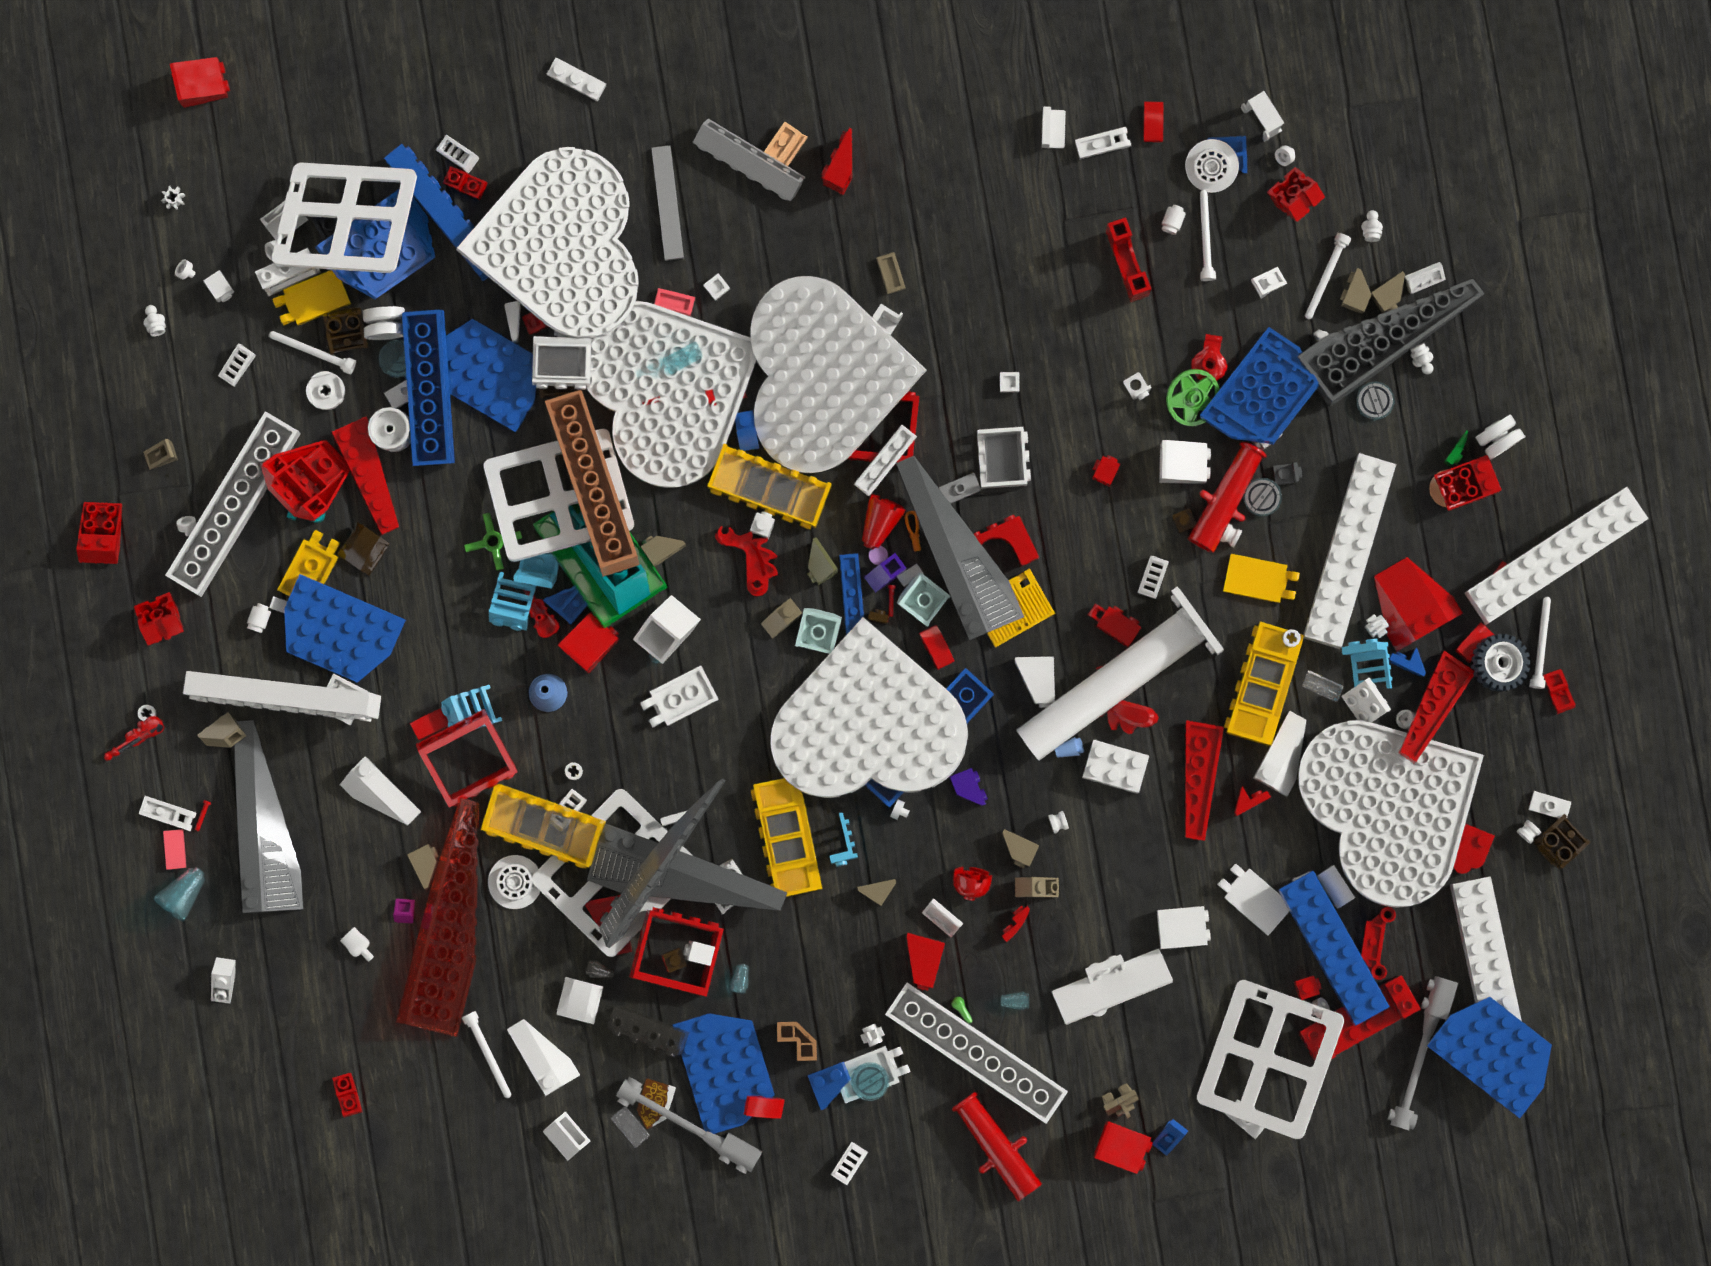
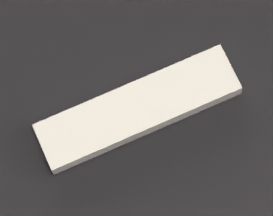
M901 425L854 485L870 496L917 436Z

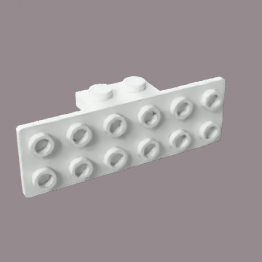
M1156 949L1124 962L1121 955L1111 956L1101 963H1093L1085 969L1086 978L1053 990L1052 993L1067 1025L1173 982V979L1160 950Z

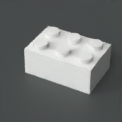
M1093 740L1082 778L1138 794L1149 755Z

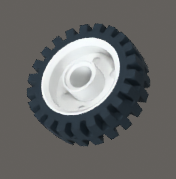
M1508 634L1492 635L1481 640L1476 646L1477 649H1474L1472 653L1474 656L1471 660L1473 662L1471 668L1475 670L1473 673L1474 677H1478L1477 681L1482 683L1483 687L1489 688L1492 691H1507L1516 688L1523 683L1522 680L1526 679V673L1530 670L1528 668L1530 660L1527 659L1529 653L1525 652L1527 649L1525 645H1521L1522 642L1520 640H1516V637L1509 636ZM1499 658H1501L1503 661L1502 667H1500L1498 664Z

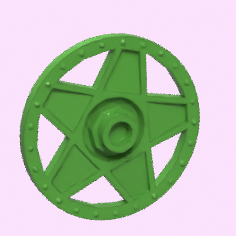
M1190 369L1180 373L1172 381L1167 392L1166 402L1171 416L1177 422L1187 426H1197L1205 423L1206 421L1203 419L1196 421L1195 419L1199 410L1204 411L1211 402L1207 395L1212 386H1214L1215 395L1220 390L1215 378L1208 372L1200 369ZM1190 374H1201L1206 377L1196 383ZM1180 381L1181 392L1172 396L1175 386ZM1173 407L1183 408L1184 420L1177 416Z

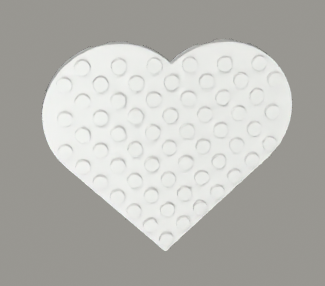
M563 147L545 152L537 157L456 249L547 326L571 337L589 338L613 330L627 317L637 298V269H635L632 256L618 240L628 219V192L621 175L615 167L602 156L589 150Z
M800 276L782 281L764 295L753 315L751 344L756 360L768 375L758 392L755 402V428L759 440L767 453L778 463L791 470L815 473L829 470L843 463L927 371L842 288L826 279Z
M635 301L630 313L616 328L605 334L589 337L592 341L590 387L586 388L600 404L615 411L613 420L614 445L622 463L633 475L648 484L658 487L675 488L686 486L700 480L715 467L723 444H726L756 363L751 338L655 304ZM579 347L578 351L581 377H585L586 347ZM713 389L716 400L713 401L710 407L705 390ZM660 396V398L654 399L651 404L646 405L648 400Z
M863 617L782 706L772 727L771 751L775 764L783 777L796 789L808 795L823 798L840 797L841 795L858 790L871 778L891 790L919 792L937 786L956 770L965 754L968 728L963 710L954 696Z
M1356 720L1334 724L1318 734L1308 745L1302 756L1298 781L1300 793L1306 807L1321 824L1335 832L1341 833L1339 841L1341 865L1347 879L1361 895L1375 903L1388 907H1408L1426 901L1444 886L1453 870L1484 755L1431 740L1417 762L1413 764L1399 754L1407 734L1406 732L1366 721Z

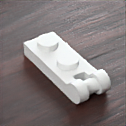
M1123 127L1075 140L1079 158L1083 159L1130 147L1131 143L1126 135L1128 133L1127 128ZM1119 136L1120 142L1115 143L1114 137Z
M147 796L144 797L139 811L140 815L191 831V822L196 816V812ZM180 814L186 815L184 822L178 821Z

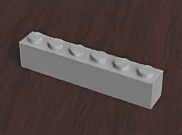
M707 119L702 124L693 141L700 150L711 153L717 160L726 162L732 169L741 171L746 174L747 178L756 180L765 189L776 192L784 200L791 201L796 196L805 179V176L710 119Z

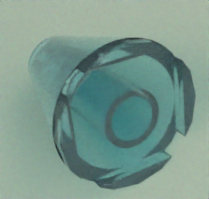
M197 867L195 869L189 868L157 893L154 900L166 912L169 911L173 914V917L184 922L204 884L205 878L203 876L205 874Z

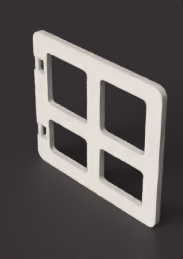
M315 163L296 164L292 170L290 186L286 195L276 244L274 245L273 263L277 266L381 273L393 272L397 267L417 180L415 171L402 168ZM310 177L346 179L342 202L340 204L302 202L307 179ZM361 182L401 183L396 205L394 207L356 205ZM295 184H300L298 192H293ZM299 216L338 218L329 254L290 252ZM354 219L392 222L383 258L344 256L351 223ZM282 236H288L286 244H281Z
M606 429L595 430L602 452L605 450L610 451L611 457L605 459L618 500L624 503L625 509L622 512L630 531L634 527V521L610 433ZM558 441L490 458L484 463V470L503 543L510 561L515 562L591 541L587 528L580 530L573 528L568 508L570 505L577 504L578 500L574 490H563L555 457L562 454ZM540 460L543 464L550 495L519 505L508 506L500 471ZM551 510L555 511L560 528L559 535L524 545L518 544L513 527L514 520Z
M623 789L616 790L591 815L606 821L619 807H623L641 824V828L635 833L636 835L646 839L654 837L660 842L668 832ZM684 847L681 848V852L692 855ZM554 855L532 876L533 884L609 957L616 956L642 929L646 910H652L653 907L662 909L670 900V898L650 896L623 938L608 948L603 937L598 941L591 934L595 928L600 932V927L583 911V906L603 886L588 881L573 897H568L551 880L552 875L565 863L558 860L557 856ZM552 888L561 894L557 899L549 893Z
M1246 980L1239 981L1235 987L1197 1094L1198 1102L1291 1138L1301 1139L1305 1135L1344 1024L1343 1016ZM1259 990L1268 993L1266 1000L1257 997ZM1249 998L1273 1007L1272 1015L1259 1048L1241 1043L1233 1038L1245 1002ZM1313 1010L1323 1013L1321 1019L1311 1016ZM1288 1013H1293L1326 1026V1032L1312 1067L1274 1054V1049ZM1228 1053L1246 1058L1254 1063L1244 1094L1239 1103L1214 1094ZM1269 1068L1301 1078L1307 1082L1293 1122L1260 1112L1254 1107Z

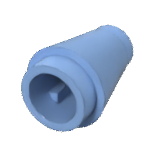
M1074 737L1055 749L1057 758L1080 756V753L1084 752L1081 738Z

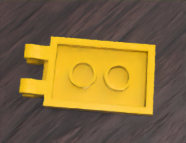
M332 270L283 289L285 295L272 299L276 308L285 304L288 308L289 313L279 316L283 325L296 321L297 325H301L323 316V314L351 304L342 281L336 277Z
M315 530L309 541L304 539L277 590L290 596L299 574L325 584L338 559V556L334 555V553L338 549L340 542L331 539L328 547L319 544L323 533Z
M1230 554L1223 592L1280 603L1281 598L1294 600L1296 592L1285 590L1287 580L1298 582L1300 573L1286 571L1287 565Z

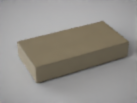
M895 253L877 257L876 260L887 295L905 290Z

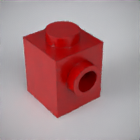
M1109 455L1107 457L1103 456L1101 460L1097 459L1093 470L1096 472L1092 479L1110 487L1120 466L1117 463L1118 460Z
M1314 976L1294 981L1300 1000L1320 994L1319 990L1322 989L1319 979H1315Z

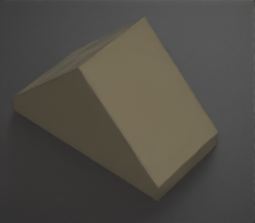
M165 439L144 451L149 469L178 460L173 444L169 439Z
M896 880L860 886L858 891L882 906L895 886Z

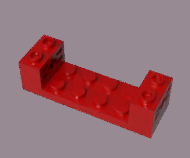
M1398 975L1378 986L1390 1007L1362 1023L1354 1026L1343 1007L1334 1011L1343 1016L1344 1024L1331 1059L1396 1021L1421 1010L1402 975ZM1314 1022L1298 1031L1314 1062L1326 1032V1026L1318 1022Z

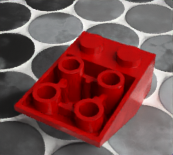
M851 128L847 132L843 131L839 139V148L833 150L830 156L831 163L830 165L826 164L821 174L823 185L844 195L852 180Z
M1488 455L1434 475L1448 511L1502 491Z
M84 502L76 548L79 562L118 564L122 518L121 503Z

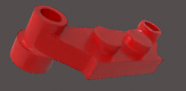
M1391 907L1383 908L1370 922L1366 921L1361 956L1376 980L1385 978L1387 974L1385 966L1380 964L1386 924L1392 922L1396 917V912ZM1386 911L1390 913L1388 919L1384 917ZM1377 968L1381 971L1379 976L1375 974Z

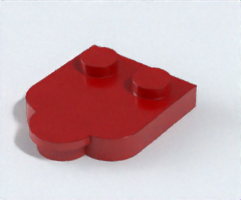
M1465 824L1453 867L1455 871L1464 874L1469 872L1471 868L1481 867L1485 862L1495 835Z

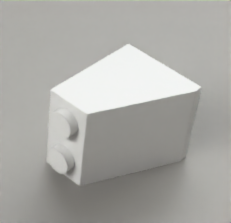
M1162 440L1160 444L1159 483L1205 484L1207 479H1210V467H1207V460H1210L1211 449L1207 448V443Z
M671 595L649 616L633 640L663 664L690 635L701 619Z

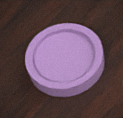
M882 546L879 548L875 547L874 550L871 549L869 552V559L875 565H879L888 558V552Z

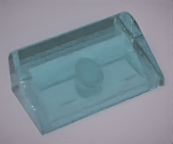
M693 342L665 357L663 363L669 374H673L701 359L703 355L697 342Z

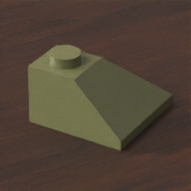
M815 537L812 542L808 564L810 572L807 575L813 583L817 582L820 585L837 574L838 569Z

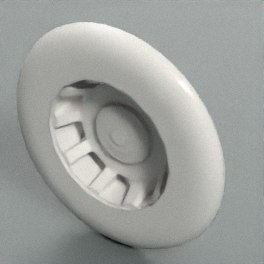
M1216 139L1204 140L1196 144L1188 153L1185 163L1186 174L1190 182L1200 190H1206L1207 192L1222 191L1234 182L1238 174L1239 162L1237 155L1223 141ZM1217 153L1221 154L1222 157L1219 158V157L1217 156Z
M511 855L500 859L492 867L488 878L489 891L494 900L509 909L524 908L534 902L540 893V890L532 882V876L539 870L536 864L530 859L519 855ZM521 868L525 870V873L520 872ZM528 875L530 880H526L525 876ZM526 883H529L528 889L525 888ZM517 893L518 897H512V894Z

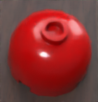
M964 867L954 870L953 885L955 890L964 896V899L973 901L975 898L984 896L990 889L992 875L989 876L988 871L975 867H969L970 871L963 870Z

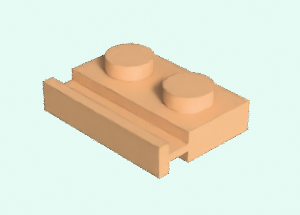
M784 122L764 152L789 166L808 137Z

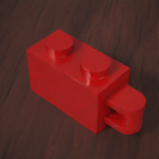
M1094 604L1088 616L1098 622L1096 627L1128 648L1141 629V626H1139L1140 622L1131 616L1128 619L1122 615L1124 612L1116 606L1113 608L1109 606L1105 610L1099 605ZM1099 611L1104 613L1101 619L1096 616Z

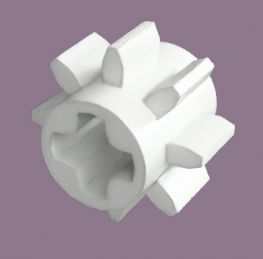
M169 186L167 192L162 191L165 198L161 201L162 203L168 202L166 205L167 209L173 206L178 210L180 204L184 205L182 198L185 197V194H179V187L174 190ZM173 194L176 196L174 202L170 200Z
M1374 614L1366 620L1368 624L1365 628L1373 638L1376 635L1381 638L1387 633L1386 628L1389 625L1382 615L1376 617Z
M876 1024L862 1029L864 1034L860 1036L864 1044L868 1042L869 1047L883 1041L881 1036L885 1034L882 1027L877 1028Z

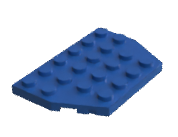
M399 190L375 206L394 207L397 203ZM412 197L397 267L393 272L331 270L339 280L369 297L377 299L435 258L434 249L431 244L432 238L427 224V215L415 198ZM353 220L344 256L383 258L392 222ZM334 234L315 247L320 254L327 255L330 253Z
M471 319L446 336L450 395L510 430L517 432L536 400V385L532 384L533 354Z
M1268 327L1200 414V418L1231 439L1274 444L1318 388L1319 382L1315 375L1311 374L1308 369L1306 370L1299 361L1298 356L1302 354L1300 347Z
M299 574L284 608L286 652L355 682H359L391 655L406 620Z
M1487 997L1451 1014L1427 1044V1047L1515 1116L1521 1118L1544 1088L1552 1044L1493 998Z
M709 1013L673 1025L703 1128L706 1132L709 1131L715 1134L744 1125L752 1117L744 1115L747 1096L772 1098L775 1095L751 1020Z

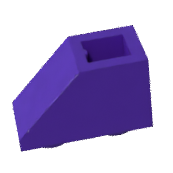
M894 553L864 578L876 593L905 572L906 567L896 553Z
M972 768L950 776L957 796L980 806L986 804L987 796L984 789L980 790L978 782L981 781L977 771L973 772Z

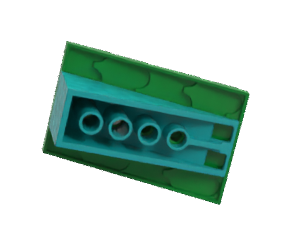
M579 503L570 505L568 509L573 528L575 530L586 528ZM555 511L533 524L541 539L560 534ZM631 533L630 535L640 565L604 577L602 576L591 541L551 552L603 628L608 627L611 623H614L643 604V602H646L667 588L666 583Z

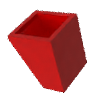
M217 57L170 64L177 98L183 108L228 98L227 92L230 91L228 81L223 78V73H226L224 63L220 62Z
M589 613L558 646L587 673H590L620 639L617 637L619 633L611 626L603 628L595 615L593 616Z
M907 933L906 938L913 982L917 984L918 989L928 991L929 988H933L945 943Z
M1106 1120L1093 1157L1138 1174V1171H1142L1146 1160H1143L1145 1152H1150L1153 1142H1150L1151 1137Z

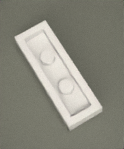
M555 58L547 73V76L597 102L606 87V83L558 58Z

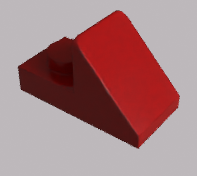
M1242 786L1234 811L1235 816L1269 799L1271 796L1268 791L1262 792V790H1259L1251 795L1253 799L1250 800Z

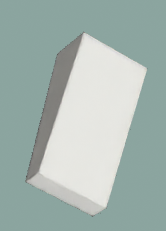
M915 564L897 578L905 587L917 574L924 573Z
M273 596L269 608L284 613L287 601Z

